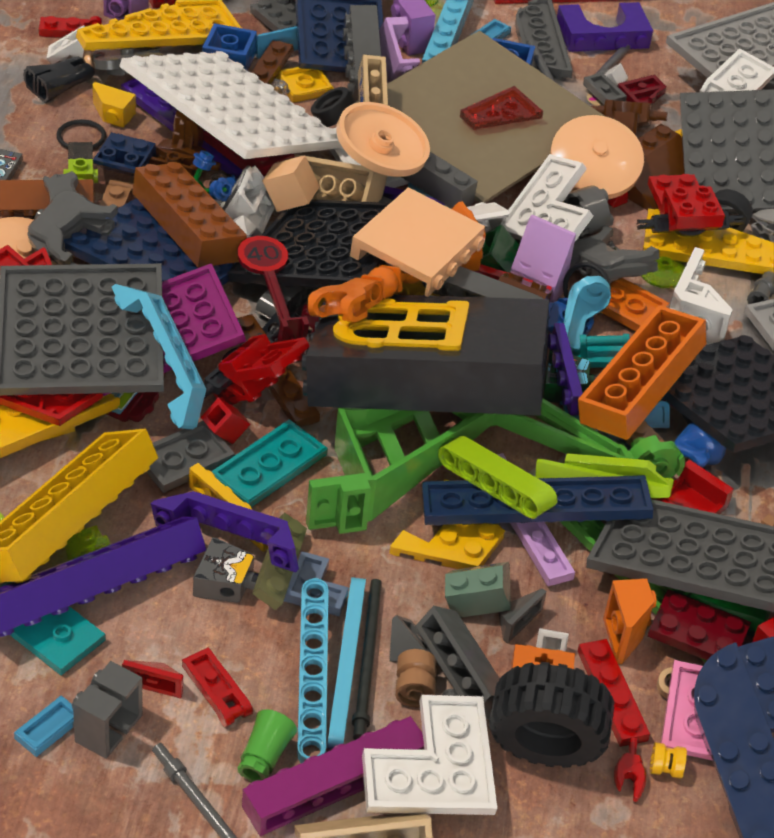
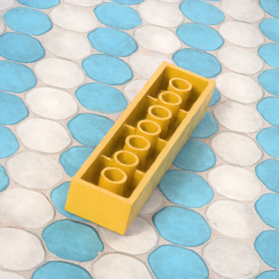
M147 429L104 432L0 521V583L15 582L18 584L30 579L33 571L39 566L46 564L55 551L65 547L68 543L67 541L74 534L81 532L87 522L102 513L101 510L107 504L117 500L119 493L132 486L134 480L140 474L150 469V465L159 457Z

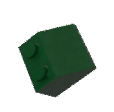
M503 225L486 232L485 242L482 247L483 257L480 264L509 273L519 244Z

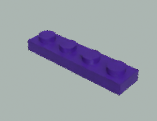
M554 323L552 334L548 335V348L553 350L552 363L553 367L558 370L557 383L563 389L562 403L567 405L568 413L571 416H579L578 399L583 392L564 323Z

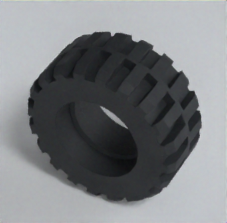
M541 662L537 665L527 663L522 667L516 666L506 672L496 684L489 729L495 741L500 743L501 748L506 752H512L513 756L519 759L524 758L530 763H541L547 767H554V765L562 766V768H570L572 765L583 766L588 761L592 763L608 749L614 714V700L604 683H600L598 678L592 674L586 675L581 669H571L564 664L550 665V662Z

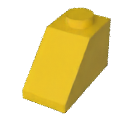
M94 82L92 84L93 104L102 121L124 128L136 114V94Z

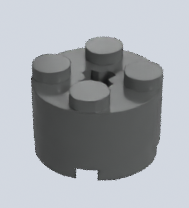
M591 185L570 191L563 202L587 209L593 215V218L580 234L579 239L600 233L603 226L613 225L614 219L609 210L608 193L603 188L599 189Z

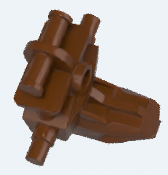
M605 99L604 106H591L604 116L624 124L636 137L637 128L650 127L651 121H667L668 112L652 110L651 103Z
M177 110L174 118L172 140L164 139L156 145V157H151L149 164L161 165L168 162H178L194 177L198 169L193 164L194 153H200L201 150L207 152L206 149L202 148L203 128ZM216 162V165H213L211 170L220 172L222 163Z

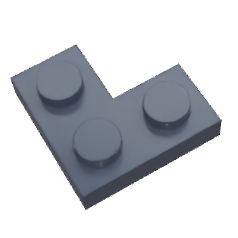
M302 551L298 559L299 570L292 574L284 601L301 606L303 584L312 578L324 579L329 567L328 558ZM325 581L329 589L328 614L340 617L348 596L349 587ZM310 589L307 592L311 598H319L323 595L319 589Z

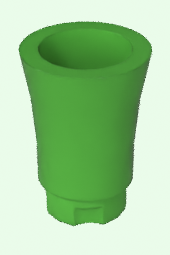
M269 709L260 710L257 713L248 743L241 755V762L237 768L238 773L250 782L262 781L268 778L283 751L297 733L295 723L280 712Z

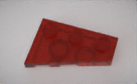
M515 86L460 110V118L473 130L541 119L543 117V110Z

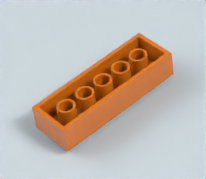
M658 305L579 397L580 424L628 440L706 345V320Z

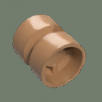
M410 649L398 656V679L396 681L395 696L401 704L409 707H420L421 695H435L437 660L430 652L423 649Z

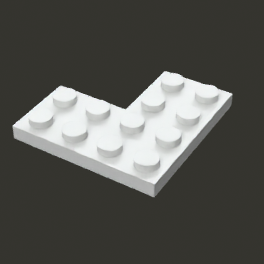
M549 154L508 210L510 215L504 227L511 236L522 240L530 216L535 215L576 233V241L593 218V215L587 209L563 203V201L587 170L582 162Z
M421 695L419 704L424 750L364 748L362 762L367 813L495 815L498 809L483 697Z

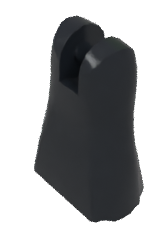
M73 57L55 64L26 66L23 76L26 87L41 101L46 103L71 87L91 79L95 74V70L81 57Z

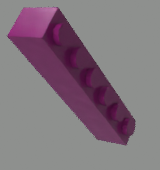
M412 717L394 720L382 729L375 732H367L359 739L347 744H339L329 752L319 756H311L299 765L292 768H283L275 775L262 781H253L243 788L242 808L258 835L263 836L365 790L362 762L364 748L424 750L423 733Z

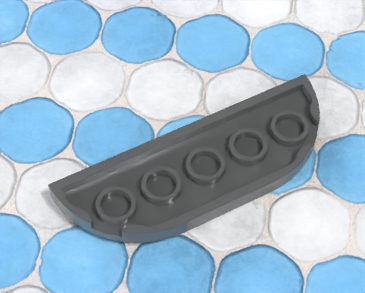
M552 0L529 1L528 6L523 9L520 7L516 14L515 28L519 43L526 44L528 40L533 39L552 76L557 79L572 78V66ZM533 58L532 66H533L534 68H536V69L539 70V68H538V66H537V64H536V62H535V60H534V58Z

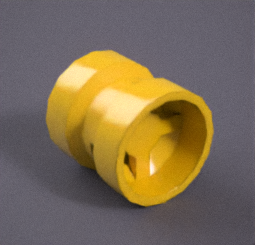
M655 742L650 760V773L660 775L664 772L669 773L671 777L682 779L686 765V747L676 746L668 748L663 743Z

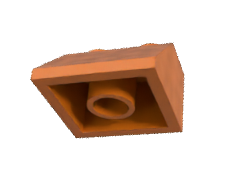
M647 578L614 580L612 582L603 619L613 654L618 664H623L644 639L647 627L651 625L652 608L656 607L657 599L655 591L650 589Z

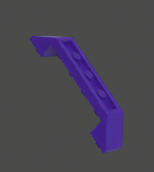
M195 491L157 499L150 503L156 526L183 516L197 517L199 523L268 545L271 565L295 573L299 570L295 545L286 520Z

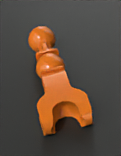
M381 265L372 269L368 275H362L361 278H354L339 285L321 287L312 292L308 297V311L310 316L324 318L330 315L341 314L343 315V321L358 322L368 317V309L379 304L381 300L390 298L394 293L401 292L403 290L402 282L417 284L421 280L402 271L399 267ZM324 298L326 304L318 308L320 300Z

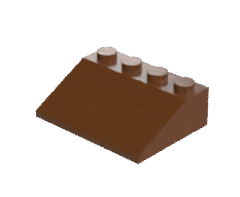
M663 124L656 126L638 138L643 149L644 164L638 181L628 191V199L647 211L648 209H659L648 186L649 176L684 174L682 137Z

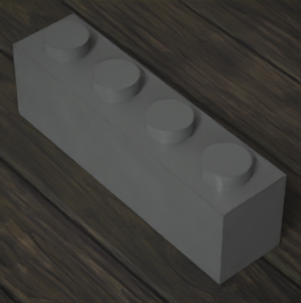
M430 152L425 165L419 172L401 177L431 197L444 203L450 209L461 201L467 207L474 203L478 181Z
M433 606L415 627L435 656L458 696L483 697L486 719L490 720L495 688L500 678L457 611Z

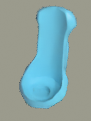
M586 276L576 282L569 292L564 324L572 352L580 349V335H583L585 321L605 309L610 303L611 288L609 283L601 276Z

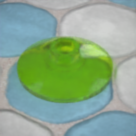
M659 257V259L655 260L658 265V271L641 275L647 283L653 286L675 288L685 266L680 261L671 260L668 257Z

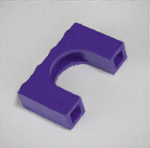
M639 2L619 3L616 17L618 26L601 27L589 22L585 18L579 4L559 5L557 20L568 52L618 50L627 45L631 46L630 49L650 48L653 29Z

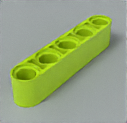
M459 436L438 450V458L446 469L528 518L535 519L557 504L556 492L550 485L465 436Z

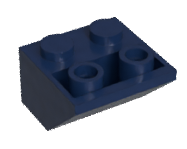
M111 132L94 157L93 163L103 169L134 176L135 167L146 166L149 164L151 157H156V143Z

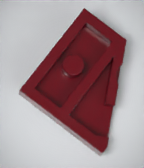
M656 75L618 83V88L627 95V102L654 104L665 94L667 87Z

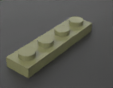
M283 513L279 519L288 522L298 558L307 528L287 513ZM267 549L252 594L274 610H277L283 604L293 572L271 565L269 549Z

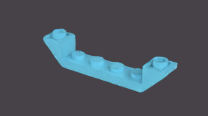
M118 284L113 285L112 290L115 294V302L122 310L136 313L142 310L146 319L150 321L154 329L153 335L165 352V360L177 377L176 383L178 387L184 392L167 404L171 411L170 417L178 428L193 430L198 424L206 387L162 296Z

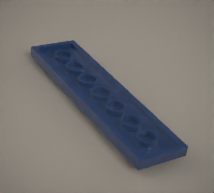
M645 475L538 478L554 489L558 501L554 507L535 519L528 518L467 480L422 482L425 525L653 519V505Z

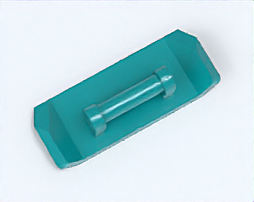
M630 334L612 336L580 335V349L572 352V354L588 359L590 361V368L606 367L630 339Z

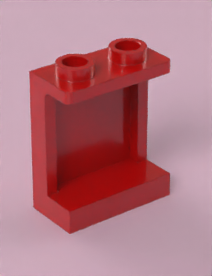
M689 459L685 463L681 475L674 481L671 496L669 498L651 499L721 514L728 508L734 488Z

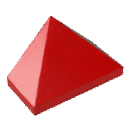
M123 661L122 667L142 677V689L182 698L183 675L165 663Z

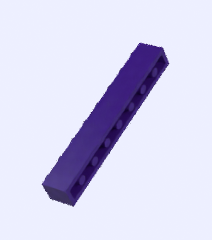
M180 517L33 574L25 582L18 584L13 582L0 587V637L14 633V628L22 624L24 626L37 624L42 621L41 617L47 614L58 615L69 610L68 606L77 602L78 604L92 602L96 599L95 595L102 592L104 594L117 592L122 589L121 585L127 582L138 583L147 579V574L154 571L156 573L169 571L173 568L172 564L179 561L187 563L196 560L197 554L206 551L197 517Z

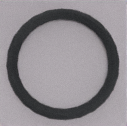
M77 119L64 123L58 129L56 137L58 142L66 149L72 151H91L104 143L106 132L100 124L94 121ZM86 124L98 128L101 132V138L93 145L78 147L65 143L61 134L69 126Z
M581 262L572 266L566 273L563 281L564 297L568 298L569 296L568 282L572 273L577 269L583 267L592 268L610 285L607 274L598 265L590 262Z

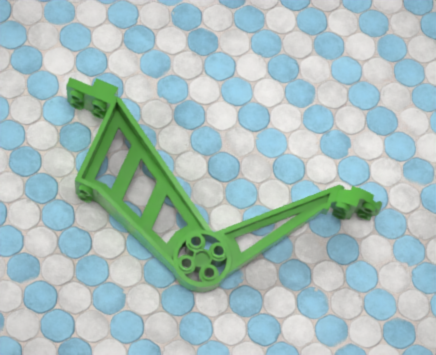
M542 399L541 416H535L549 425L525 415L452 412L460 417L462 421L441 435L433 422L430 411L338 408L334 450L344 476L309 480L306 524L309 530L336 526L339 534L367 530L368 521H372L442 465L438 458V450L442 446L459 436H465L474 440L490 426L497 425L565 454L649 460L656 465V472L664 478H672L675 474L680 476L685 467V458L675 442H660L656 435L636 438L631 444L632 448L627 450L624 443L618 444L593 428L580 424V420L545 399ZM414 420L425 445L404 456L394 430ZM379 439L390 466L373 475L362 447Z

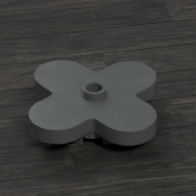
M159 47L104 49L93 52V62L95 69L107 70L109 75L125 76L127 72L119 67L122 58H131L135 55L141 57H149L150 55L163 56V54L160 53Z

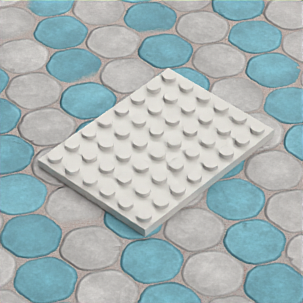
M224 52L183 53V55L167 54L166 56L150 55L149 57L135 55L131 58L121 59L119 67L244 159L342 148L334 129L324 126L320 119L307 114L303 107L290 102L287 96L276 92L272 85L259 80L256 74L245 70L242 64L232 61L228 58V54Z

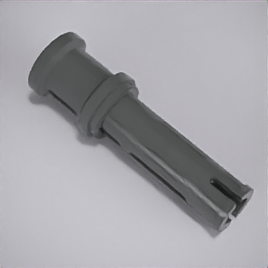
M767 271L762 274L760 279L755 281L753 291L747 297L748 304L770 300V297L774 294L773 272Z

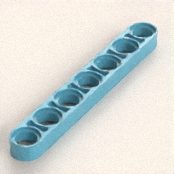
M351 577L327 748L330 749L339 744H344L366 579Z
M318 578L305 581L301 594L297 756L300 763H303L310 757L303 752V749L308 745H315L320 749L321 752L317 756L326 753L329 589L326 582ZM310 589H319L323 595L319 598H311L307 592ZM316 613L321 615L323 619L319 623H311L306 617L309 614ZM309 639H318L321 641L322 646L317 649H311L305 643ZM314 664L318 665L322 671L317 675H310L305 671V668ZM309 691H317L320 693L321 698L318 701L311 702L304 695ZM308 718H316L321 722V725L316 729H309L303 722Z

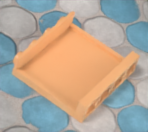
M408 187L353 236L350 257L359 261L368 252L395 267H399L402 271L427 283L425 296L429 297L435 290H439L443 286L444 281L449 276L453 277L462 264H466L475 251L481 250L485 242L483 237L485 226Z

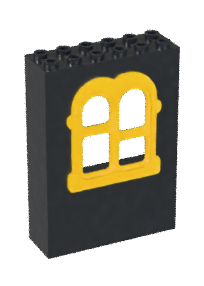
M393 294L390 298H385L379 304L368 309V317L358 322L343 321V315L341 314L330 315L324 318L319 317V322H315V332L311 333L310 347L306 350V354L302 356V371H307V380L303 381V396H307L308 406L541 416L548 352L549 299L459 296L426 297L425 295Z

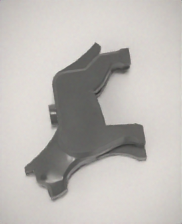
M73 171L67 174H54L50 178L44 176L43 182L50 197V204L45 209H40L36 213L35 219L28 226L29 243L35 251L44 247L47 250L52 265H77L72 262V253L66 252L64 239L70 238L73 233L79 232L82 228L108 236L115 229V221L112 219L117 215L118 208L114 204L110 206L95 204L78 193L75 189L79 182L77 175Z
M603 226L600 233L577 240L574 243L570 268L581 262L594 263L604 270L610 283L624 277H638L649 272L658 271V265L655 260L659 259V249L651 246L647 250L642 251L619 250L613 241H610V238L613 237V228L609 226ZM589 267L576 270V272L587 276H601L596 270Z

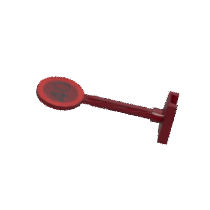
M253 236L245 239L237 250L238 261L248 271L264 275L280 321L277 342L303 337L307 340L308 318L307 316L290 317L275 274L284 269L288 262L287 249L277 239L268 236Z

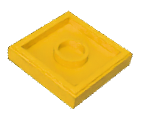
M296 67L281 70L276 77L292 103L319 98L324 93L334 89L322 70Z

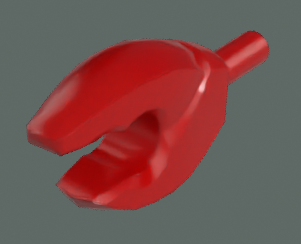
M630 738L629 753H624L615 765L614 783L620 792L624 779H631L634 782L633 801L637 802L646 786V771L641 756L636 754L638 739Z

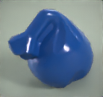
M693 422L688 424L674 441L685 458L690 459L702 468L705 465L718 464L725 456L726 448Z

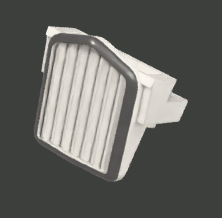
M246 166L233 186L228 200L222 202L220 207L233 220L244 215L257 226L253 236H259L263 233L275 206L266 193V188L262 181L264 176L256 166L252 168L251 166Z

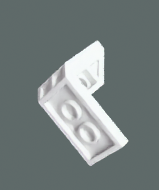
M739 48L705 81L700 92L761 90L774 78V67Z
M695 247L674 290L670 309L705 319L706 344H712L725 339L733 309L711 285L702 283L699 279V275L703 273L706 261L702 260L704 250Z

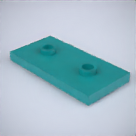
M289 419L211 472L224 486L230 487L239 499L253 507L328 454V448Z
M4 582L2 585H0V587L13 582ZM68 606L69 610L62 614L51 615L50 613L42 616V621L37 624L17 626L14 628L15 632L10 634L11 637L61 676L106 641V634L70 606Z

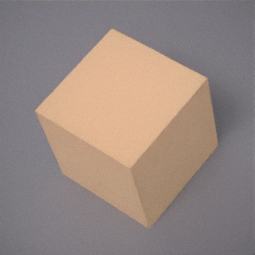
M305 155L274 163L262 180L277 212L309 204L320 187Z

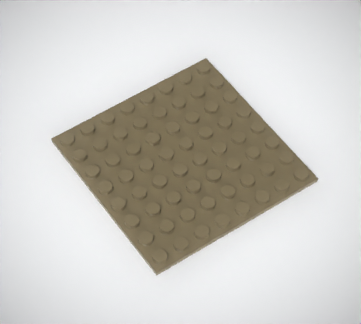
M480 30L387 84L388 106L403 112L422 128L428 138L430 152L478 181L474 199L479 203L491 201L537 171L550 154L553 139L564 124L581 116H604Z

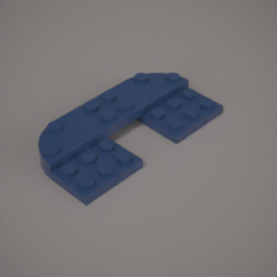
M773 636L742 646H737L735 642L723 647L706 661L695 683V718L729 803V811L739 838H774Z

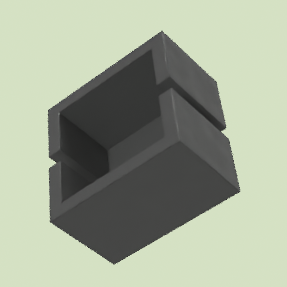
M112 661L103 670H98L93 676L91 684L84 692L80 691L72 702L75 742L107 759L123 740V735L110 729L109 726L127 735L143 716L142 677Z

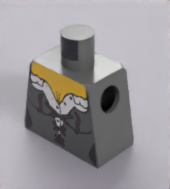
M212 537L193 577V596L234 603L240 602L247 588L254 590L259 573L253 572V554Z

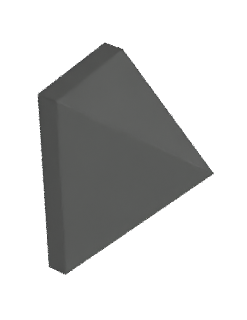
M541 588L512 601L510 611L498 612L503 641L509 643L543 610L547 591Z
M395 615L392 619L389 661L397 662L398 656L410 649H423L432 654L412 620Z

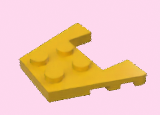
M491 523L470 525L446 524L440 528L430 542H426L403 530L390 545L389 553L399 557L400 553L412 555L414 560L422 562L426 559L442 562L441 566L454 569L483 566L504 539L505 530L498 524Z

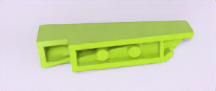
M567 453L565 463L539 458L536 462V478L645 475L651 498H669L674 484V479L671 477L664 478L657 473L656 465L649 460Z

